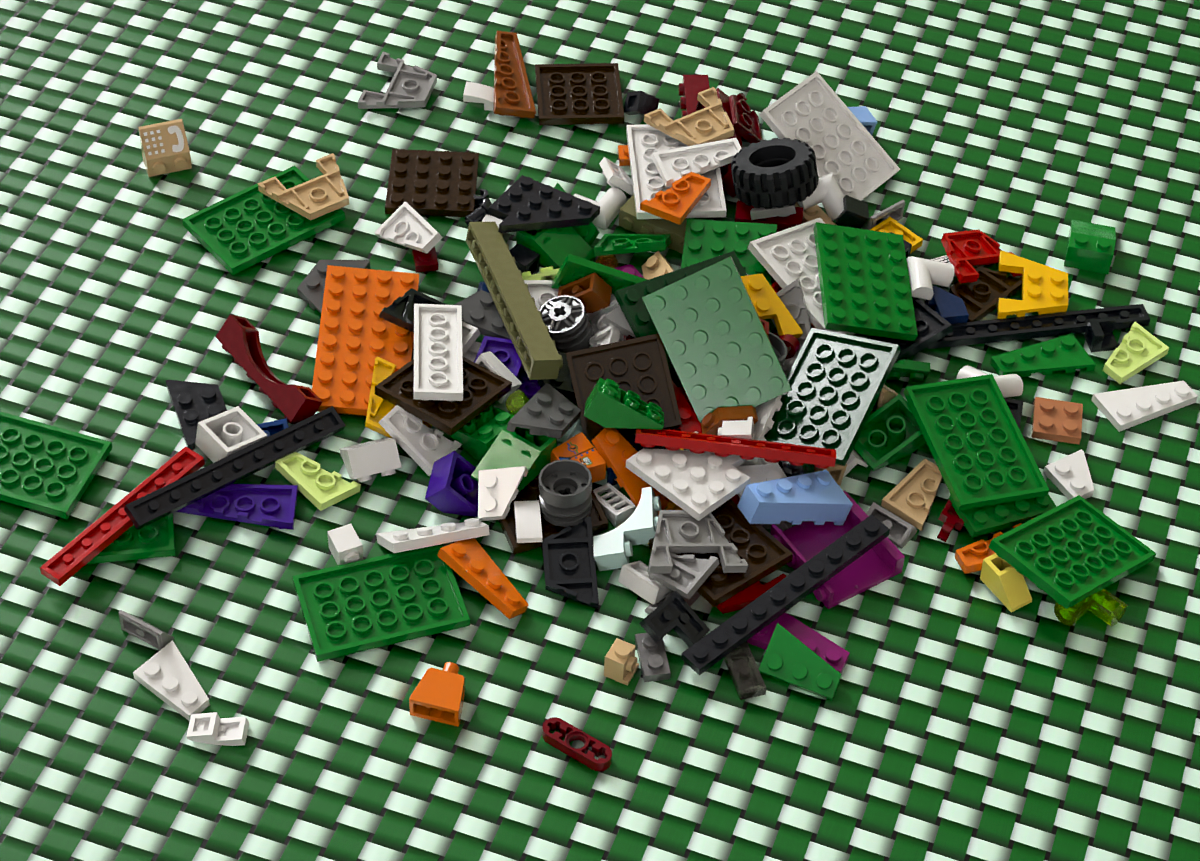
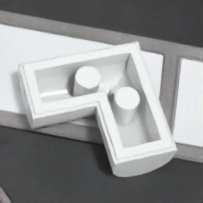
M832 172L819 178L817 188L810 197L807 196L802 202L798 201L800 207H804V211L822 202L828 216L834 221L844 210L843 198L845 196Z
M616 187L609 188L598 202L578 194L573 195L600 206V214L592 223L605 230L619 214V209L627 202L624 192Z
M913 256L906 258L912 297L931 300L934 294L932 284L945 287L950 286L954 277L953 264Z
M967 365L960 369L956 379L988 374ZM1019 375L993 376L1004 398L1022 395L1023 381Z

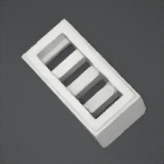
M610 483L593 490L606 518L615 528L623 524L637 508L631 500Z

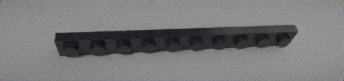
M1143 304L955 323L952 324L953 332L927 348L936 349L1085 333L1088 320L1112 317L1116 321L1114 330L1131 328L1134 322L1143 327L1149 326L1150 317Z
M332 406L127 504L124 510L136 529H141L274 464L277 460L293 452H299L342 431L346 425Z
M871 514L682 653V660L700 676L888 537L890 529Z

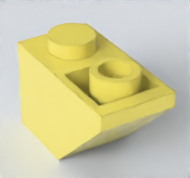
M996 553L983 559L980 575L981 581L1011 613L1032 602L1024 576L1013 566L998 557Z

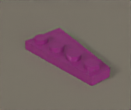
M786 612L746 641V643L766 650L776 625L779 623L841 674L850 652Z

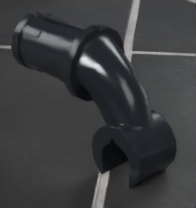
M480 189L481 196L473 194L478 208L464 218L467 226H469V222H482L485 215H489V207L492 203L487 190Z

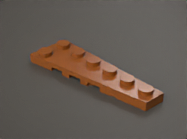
M497 30L495 35L493 112L499 115L534 118L536 109L517 33Z

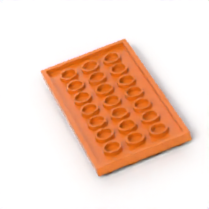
M327 265L312 391L322 401L317 410L318 412L333 406L337 413L367 416L376 357L378 356L395 364V372L412 360L414 333L380 318L379 314L384 307L387 308L392 305L394 300L403 297L411 288L418 291L419 274Z

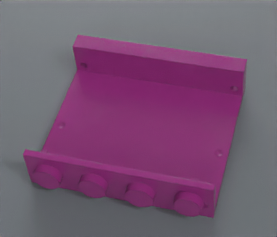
M845 490L843 492L853 503V506L843 525H834V522L814 525L813 521H804L801 525H795L785 531L779 529L775 524L771 525L770 534L793 553V560L787 563L789 567H792L794 570L798 569L869 517ZM886 537L813 591L816 599L829 609L902 573L905 556Z

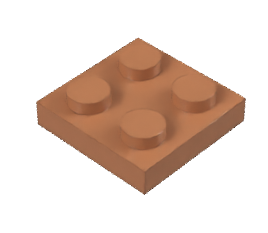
M1035 397L1031 437L1079 445L1082 433L1083 404Z

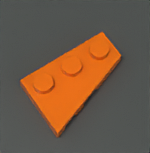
M690 172L672 183L671 188L664 192L662 190L657 192L655 197L649 201L646 199L641 202L640 210L681 225L711 186V179Z

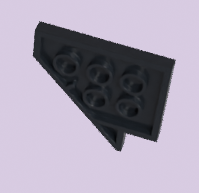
M522 175L489 207L488 214L503 220L499 224L498 232L507 233L589 225L600 214V206Z
M912 297L918 333L915 341L868 335L867 339L899 345L901 351L895 363L899 360L909 359L953 332L952 324L919 298Z

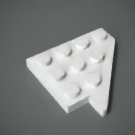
M643 448L628 458L625 466L698 521L745 489L751 480L749 476L737 468L746 459L740 458L739 455L731 454L727 457L717 456L715 452L705 451L702 454L690 452V450L672 451L668 449Z

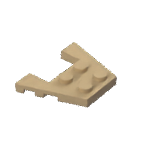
M714 87L698 93L697 100L705 107L699 111L676 120H672L661 108L644 115V122L688 146L725 140L734 136V127L727 112H724L721 99H718L717 91Z
M333 153L316 160V167L323 175L286 189L276 177L258 183L259 192L309 220L349 205V196Z

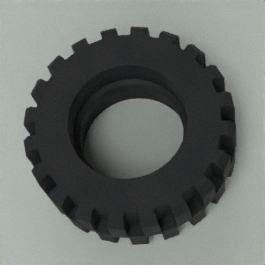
M772 138V140L765 139L758 143L749 144L748 147L740 149L731 162L736 197L745 205H752L754 208L764 207L765 209H771L772 207L783 208L786 205H794L798 201H804L807 196L810 197L818 185L815 152L807 143L797 139Z

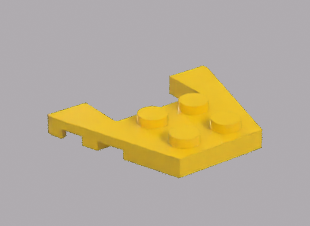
M1000 251L999 271L1022 274V300L999 298L997 319H1006L1007 315L1016 314L1017 317H1023L1026 313L1038 312L1039 315L1067 312L1068 273L1005 251Z
M764 275L740 276L759 318L763 320L773 318L779 336L790 334L800 338L803 334L802 329Z
M377 356L374 364L365 427L388 438H392L378 422L396 405L375 395V386L392 375L396 370V365ZM422 420L424 425L429 428L432 427V425Z

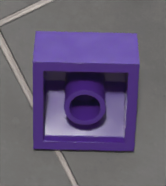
M456 451L438 459L433 464L425 499L442 513L478 517L479 482L471 478V474L476 467Z

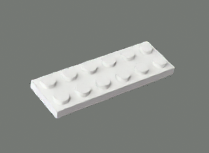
M414 304L413 399L424 401H463L461 305Z

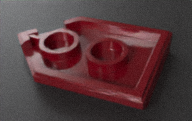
M743 93L730 95L728 104L734 131L750 144L763 140L759 117L754 110L751 111L746 102L747 98Z

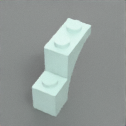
M652 487L642 488L641 499L636 510L623 524L607 533L593 536L594 559L599 571L622 568V565L629 563V556H633L632 546L647 544L655 536L658 511L661 510V501L659 496H655Z

